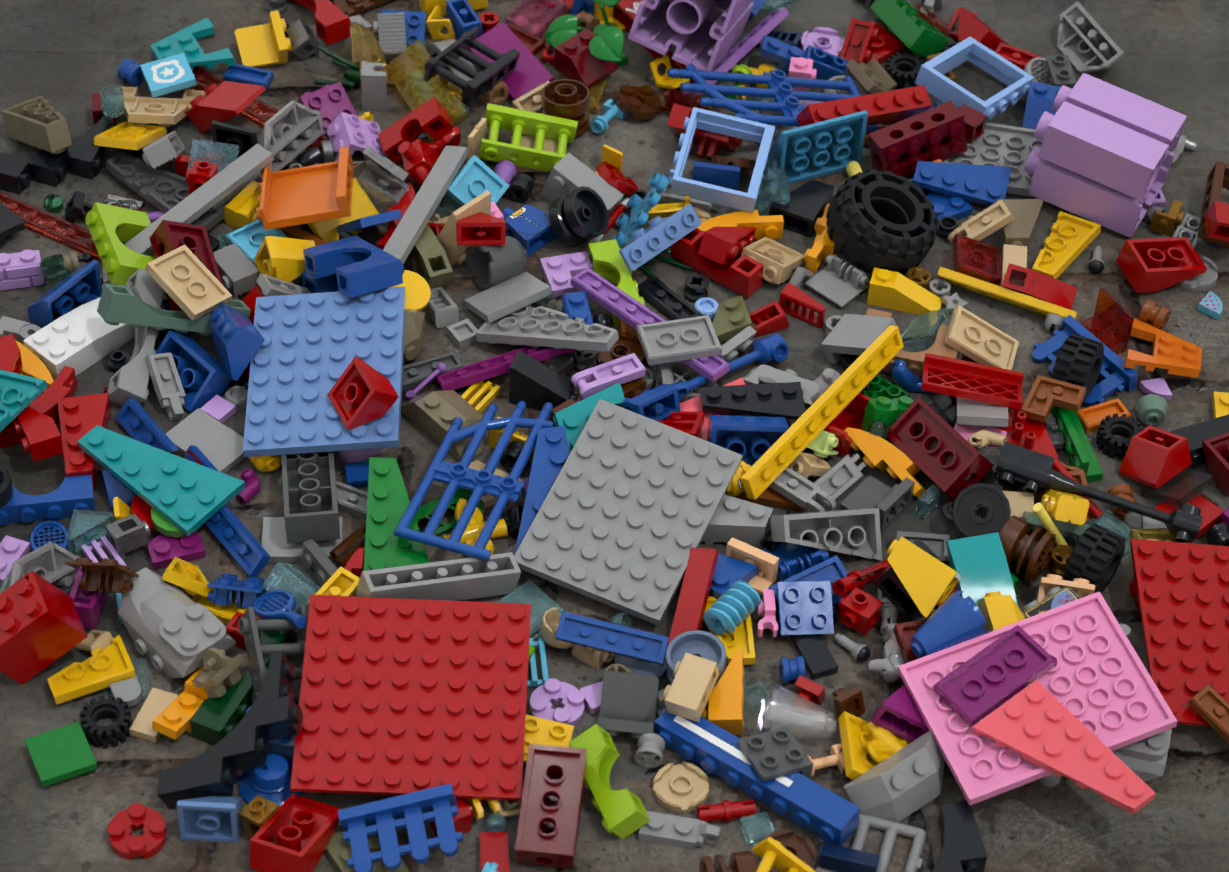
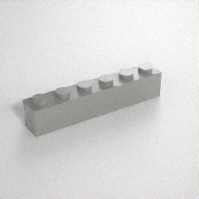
M512 552L491 555L489 561L470 557L368 570L361 573L356 595L357 597L460 601L512 594L515 592L521 570Z

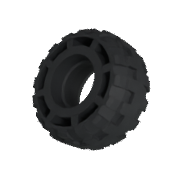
M876 169L866 170L864 173L859 172L849 177L839 187L827 209L826 225L828 227L829 239L834 242V247L838 253L847 258L846 261L862 268L864 272L873 274L875 267L905 274L910 268L919 266L929 253L937 237V214L933 212L934 206L931 200L926 198L924 191L910 183L909 179L894 175L893 172L885 170L882 172Z

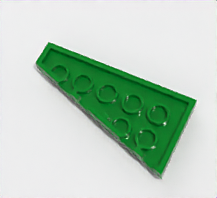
M369 457L364 571L430 563L423 543L394 535L410 503L396 458ZM414 517L409 529L419 531Z

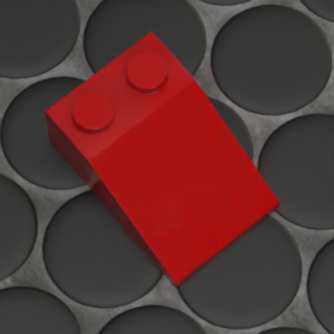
M224 81L216 85L214 82L204 90L206 94L203 97L199 95L190 102L191 107L185 113L200 133L203 134L212 129V121L223 123L238 115L266 89L264 86Z
M1187 237L1127 239L1116 260L1136 293L1158 292L1207 271L1205 264Z
M292 793L279 807V810L250 839V868L260 872H313L339 823L338 810L341 809Z

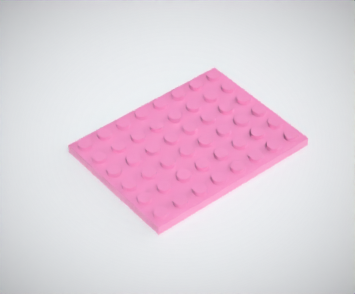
M1100 591L898 666V673L929 731L932 732L935 742L969 806L1053 774L1021 758V754L1008 747L1004 749L996 745L994 740L984 735L980 737L974 734L973 726L970 727L933 690L934 684L1016 625H1019L1056 660L1055 666L1036 680L1111 751L1177 726L1175 716Z

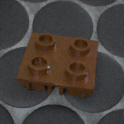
M77 557L76 561H65L66 565L84 573V577L79 580V587L84 589L85 592L104 593L106 591L107 593L127 594L134 587L131 577L139 578L138 574L129 570V566L119 565L118 561L114 559L103 558L101 563L93 562L89 558Z

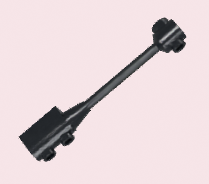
M1008 442L1004 443L994 473L999 476L998 482L1001 484L1012 486L1014 481L1024 484L1023 490L1030 494H1037L1039 489L1043 491L1052 489L1067 493L1073 492L1166 523L1169 533L1174 534L1173 540L1176 542L1189 543V540L1195 541L1203 516H1200L1201 509L1199 507L1184 503L1181 504L1180 509L1177 508L1172 513L1157 510L1076 483L1075 480L1052 469L1055 458Z

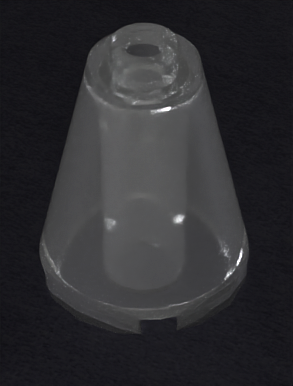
M771 682L768 685L766 692H770V696L766 700L762 699L757 720V729H760L757 734L787 727L795 739H827L828 735L834 734L837 720L833 718L831 711L777 683Z

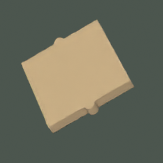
M482 118L468 136L467 148L469 154L467 161L473 155L478 157L481 141L486 139L487 118Z

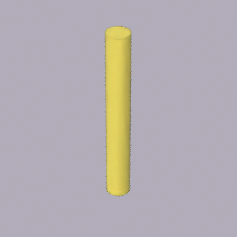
M1036 503L1032 509L1046 531L1056 534L1055 545H1068L1043 505Z

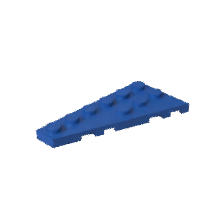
M565 426L542 428L538 431L515 554L570 455Z

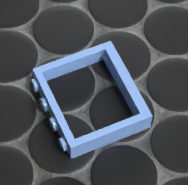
M968 37L921 65L915 84L918 86L925 85L927 92L944 103L952 101L958 109L965 104L987 116V121L991 120L998 113H1003L1009 106H1014L1023 97L1026 98L1030 83L1034 77L972 37ZM970 61L1009 87L984 102L944 76V74L964 62Z
M693 107L691 117H686L683 129H687L686 134L681 133L678 147H682L681 151H676L673 165H676L675 170H670L669 183L672 184L670 193L690 196L692 199L753 213L773 141L775 126ZM696 128L761 143L748 193L682 178Z

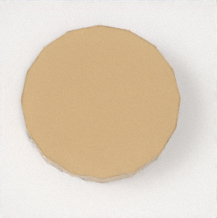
M682 762V765L670 763L659 769L655 775L653 794L656 801L669 811L676 813L692 812L697 810V805H704L708 799V778L705 772L691 763Z

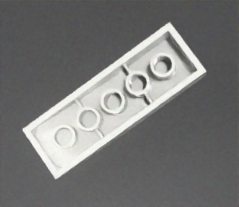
M99 297L62 315L24 339L23 342L24 346L30 349L45 364L53 381H55L65 366L74 368L76 376L106 357L110 352L115 351L135 338L134 327L124 323L110 325L104 322V319L97 312L100 301ZM162 301L161 309L170 310L169 305Z

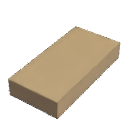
M152 688L129 729L130 735L156 743L161 733L152 729V722L179 695Z

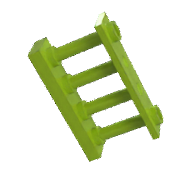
M487 103L484 118H487V127H490L488 140L482 139L478 158L496 162L508 160L516 166L551 172L553 167L566 155L567 143L573 144L578 121ZM499 129L513 132L511 144L497 142ZM522 134L536 136L534 149L520 146ZM545 138L558 141L557 153L543 151Z

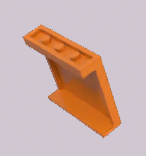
M349 146L339 148V161L275 172H272L270 163L265 166L264 170H261L262 182L259 183L261 194L258 195V202L260 207L256 209L259 222L263 221L265 230L351 216L354 164Z

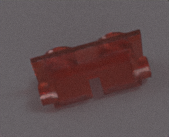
M674 89L664 92L666 104L660 108L671 113L675 103L689 108L696 107L710 110L709 107L699 104V100L702 98L700 95L685 93L683 97V92Z

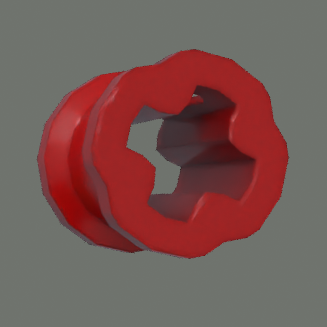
M484 12L479 17L482 22V35L499 23V16L494 12Z

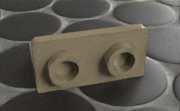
M872 58L867 64L862 61L859 64L853 59L846 64L848 69L871 94L892 91L897 86V83L875 58Z

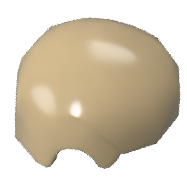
M557 608L545 611L540 626L543 640L548 645L559 649H568L576 645L555 639L561 614Z

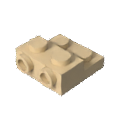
M767 237L744 247L741 256L745 254L763 264L762 277L772 284H781L790 279L792 271L804 264L803 254Z

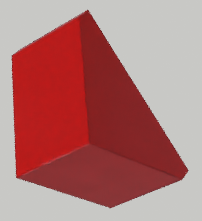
M479 212L456 221L457 246L506 245L505 220Z

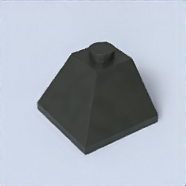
M212 121L211 123L213 152L225 155L227 157L226 162L232 163L258 143L256 130Z

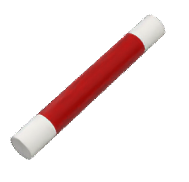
M625 197L610 214L609 226L606 232L592 240L590 239V243L599 242L615 224L617 218L629 208L627 202L630 198Z

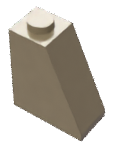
M1005 199L1003 202L1014 220L997 230L1001 250H1003V244L1027 246L1028 251L1040 219L1043 199Z

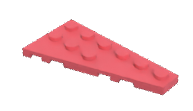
M1037 680L973 726L974 734L980 737L984 735L994 740L996 745L1004 749L1008 747L1021 754V758L1060 778L1064 776L1074 781L1076 786L1084 790L1088 788L1102 795L1103 800L1133 815L1155 799V792Z

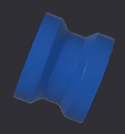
M131 59L124 60L118 69L119 79L128 81L132 86H139L145 79L141 71V64L136 65L135 61Z
M796 656L794 659L780 657L779 674L782 684L797 681L799 675L806 676L803 656Z

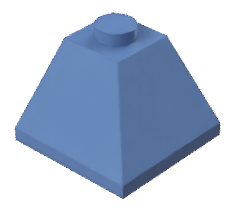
M208 796L177 801L181 840L239 843L242 823L238 813L243 809L242 797Z

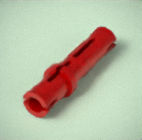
M886 559L863 570L851 571L846 577L833 582V591L838 596H844L852 592L855 587L863 590L866 585L873 583L887 569L890 563Z

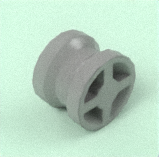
M654 733L640 735L637 742L639 749L635 754L636 762L646 768L660 766L663 762L662 752L665 750L664 738Z

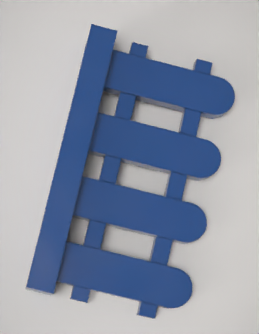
M1069 315L1063 319L1061 332L1057 329L1053 332L1052 338L1043 344L1038 342L1034 345L1032 361L1036 364H1042L1046 361L1050 362L1048 374L1051 377L1057 358L1055 355L1059 353L1063 343L1071 334L1074 333L1098 342L1101 341ZM1104 343V358L1098 376L1103 381L1095 385L1090 395L1082 402L1085 407L1105 402V399L1116 391L1120 394L1125 389L1130 393L1137 386V372L1134 369L1124 367L1125 361Z
M452 784L338 810L339 821L344 830V841H350L352 858L347 859L349 868L354 867L356 872H373L372 863L383 861L388 870H396L402 864L401 856L412 854L415 862L422 864L429 860L430 849L440 847L442 853L447 857L456 855L459 851L458 842L464 840L462 832L456 833L453 816L459 814ZM435 821L438 837L427 839L425 823ZM407 827L410 844L399 846L396 830ZM378 834L381 851L371 853L368 836Z

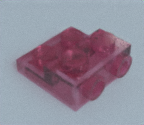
M521 0L505 17L507 24L539 40L555 19L563 15H569L567 5L562 0Z

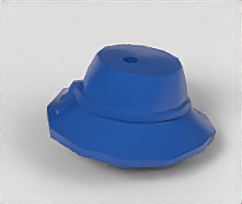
M274 753L267 754L265 766L247 769L239 777L240 796L249 804L257 795H260L276 803L278 808L292 793L301 796L303 792L290 791L293 760Z

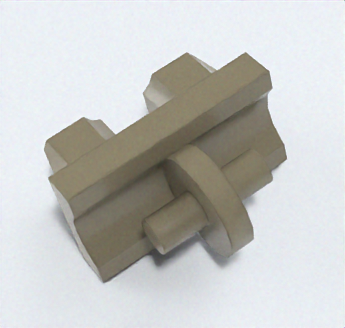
M207 649L203 653V667L205 669L193 679L195 687H204L209 698L222 697L227 692L224 684L232 685L242 679L238 667L245 662L243 655L238 654L236 657L231 658L226 656V652L223 649Z

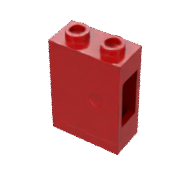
M673 104L667 126L674 136L680 137L681 133L686 134L687 129H683L686 117H691L693 108ZM696 128L691 149L693 143L697 142L698 146L695 155L702 158L708 145L706 157L711 159V155H716L718 148L735 153L736 147H740L742 139Z
M1008 410V427H995L1007 432L1008 443L1047 456L1054 454L1057 459L1059 458L1044 423L1028 419L1027 414L1021 410Z

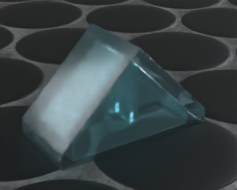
M74 509L67 534L68 551L77 556L82 553V545L90 546L93 540L99 542L101 541L100 537L104 535L108 538L106 525L115 522L114 514L112 512Z

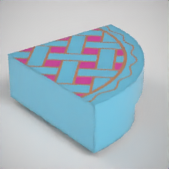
M1209 291L1198 304L1197 310L1219 320L1223 305L1220 298L1215 293Z

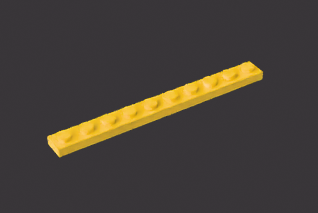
M890 325L741 477L747 498L756 500L904 347L897 326Z

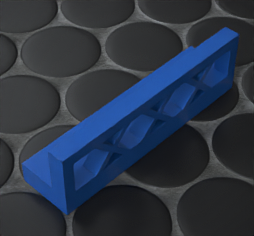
M562 611L555 639L662 665L669 637Z

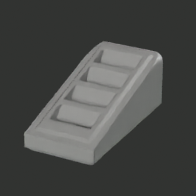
M442 287L430 289L431 295L426 310L437 328H442L459 322L458 306Z

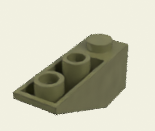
M427 223L412 249L421 276L426 280L430 289L449 286L453 274L452 267L444 248Z

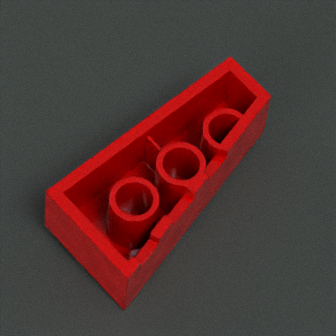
M109 392L57 399L66 477L92 474L94 491L96 490L100 464L79 448L78 440L97 425L108 429V422L111 418Z

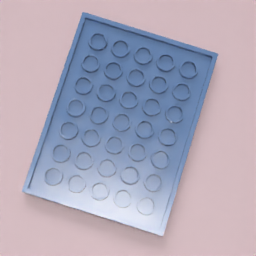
M405 287L385 288L352 298L345 296L339 291L256 297L254 326L265 340L250 361L243 441L244 457L400 447L406 306ZM358 357L386 377L399 397L385 416L349 430L345 427L327 394L353 358Z

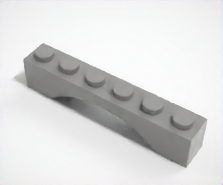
M138 268L127 279L126 286L145 303L161 308L166 292L146 270ZM150 326L134 327L135 346L129 362L109 379L107 393L109 392L110 401L121 406L125 404L128 398L136 399L139 404L144 403L148 398L149 390L147 386L151 377L145 358L149 354H156L154 344L159 335V330L153 329Z

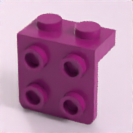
M341 82L333 85H324L317 91L312 93L309 91L298 97V103L320 112L324 133L320 136L321 138L328 136V126L333 123L341 112L357 116Z

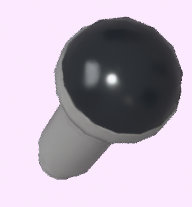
M1100 246L1095 247L1092 259L1088 262V269L1094 274L1101 273L1105 267L1102 260L1103 251Z
M840 633L835 635L834 640L851 652L855 661L865 662L869 659L871 652L867 645L855 643Z

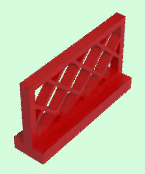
M925 353L920 374L921 390L1018 410L1022 408L1024 373Z

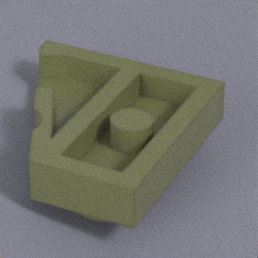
M742 295L730 298L718 305L712 324L720 343L730 340L749 325L754 329Z

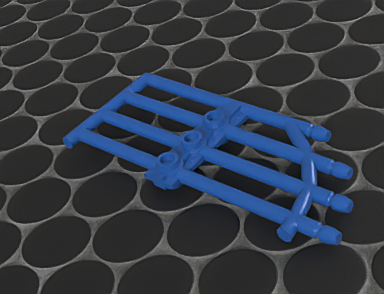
M693 64L687 65L686 69H669L667 73L672 78L692 79L695 83H681L680 90L705 93L710 97L700 98V105L726 108L736 113L733 114L734 117L769 125L800 127L797 115L808 105L799 104V100L828 102L861 96L850 76L845 77L843 81L786 77V74L778 69L763 72V75L696 70ZM705 80L768 85V89L708 84ZM792 87L849 91L850 95L793 91ZM723 95L774 98L775 102L727 99ZM752 110L781 112V116L760 115ZM877 125L866 126V131L874 132L878 130Z
M520 401L516 405L511 417L493 419L497 413V405L491 404L481 421L461 429L463 420L460 417L454 419L399 522L394 535L489 561L491 551L486 550L485 547L507 502H517L522 494L525 483L518 480L536 445L538 431L542 428L554 427V422L548 421L553 410L552 403L547 402L543 406L537 419L522 418L526 410L525 401ZM505 428L484 470L468 468L488 430ZM516 428L532 429L510 475L506 477L494 475ZM473 436L459 463L453 464L444 461L453 443ZM433 480L448 484L424 532L409 529ZM464 488L473 491L450 538L446 539L435 536L434 534L457 489ZM490 495L497 497L498 499L475 545L471 546L460 543L482 496Z

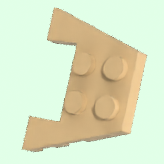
M117 86V97L127 121L136 125H147L149 123L164 127L172 124L175 125L187 115L185 111L191 107L190 102L197 96L201 95L203 97L206 94L203 90H185L182 99L138 97V87Z

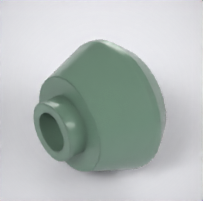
M1156 394L1145 395L1137 400L1134 405L1135 415L1146 426L1161 424L1168 411L1167 401Z

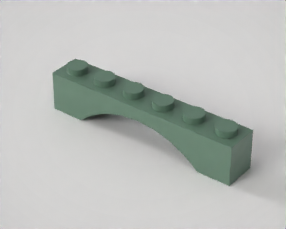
M104 283L97 312L107 324L119 325V323H124L135 328L150 326L159 331H165L167 328L174 329L180 333L193 331L204 336H211L209 321L212 311L192 321L184 311L165 310L145 303L128 286ZM231 299L227 303V305L249 318L251 309L242 300Z

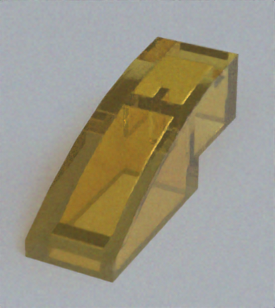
M352 22L353 63L360 66V76L362 61L382 63L385 65V69H376L374 71L387 72V84H389L386 60L377 39L368 28Z

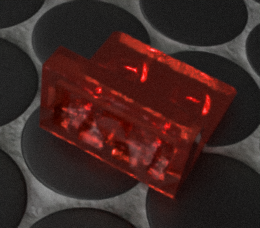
M1103 287L1099 290L1094 316L1079 323L1118 355L1127 351L1134 315L1115 295Z

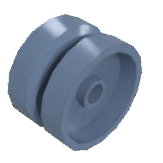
M700 630L686 631L676 636L669 643L666 651L668 685H672L675 677L673 674L677 662L683 660L685 653H689L717 662L719 676L714 685L715 687L727 665L726 650L721 640L710 632Z

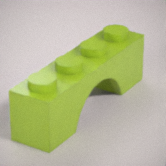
M616 239L589 243L588 257L593 271L645 306L644 298L639 297L637 281L632 280V271H629L619 253L622 248H619ZM607 310L613 320L612 325L618 326L619 318Z
M595 724L569 742L572 748L587 749L585 785L593 793L591 800L596 809L602 813L604 818L601 822L608 833H614L621 839H625L651 821L639 797L628 789H611L610 772L620 755L611 735L598 724Z

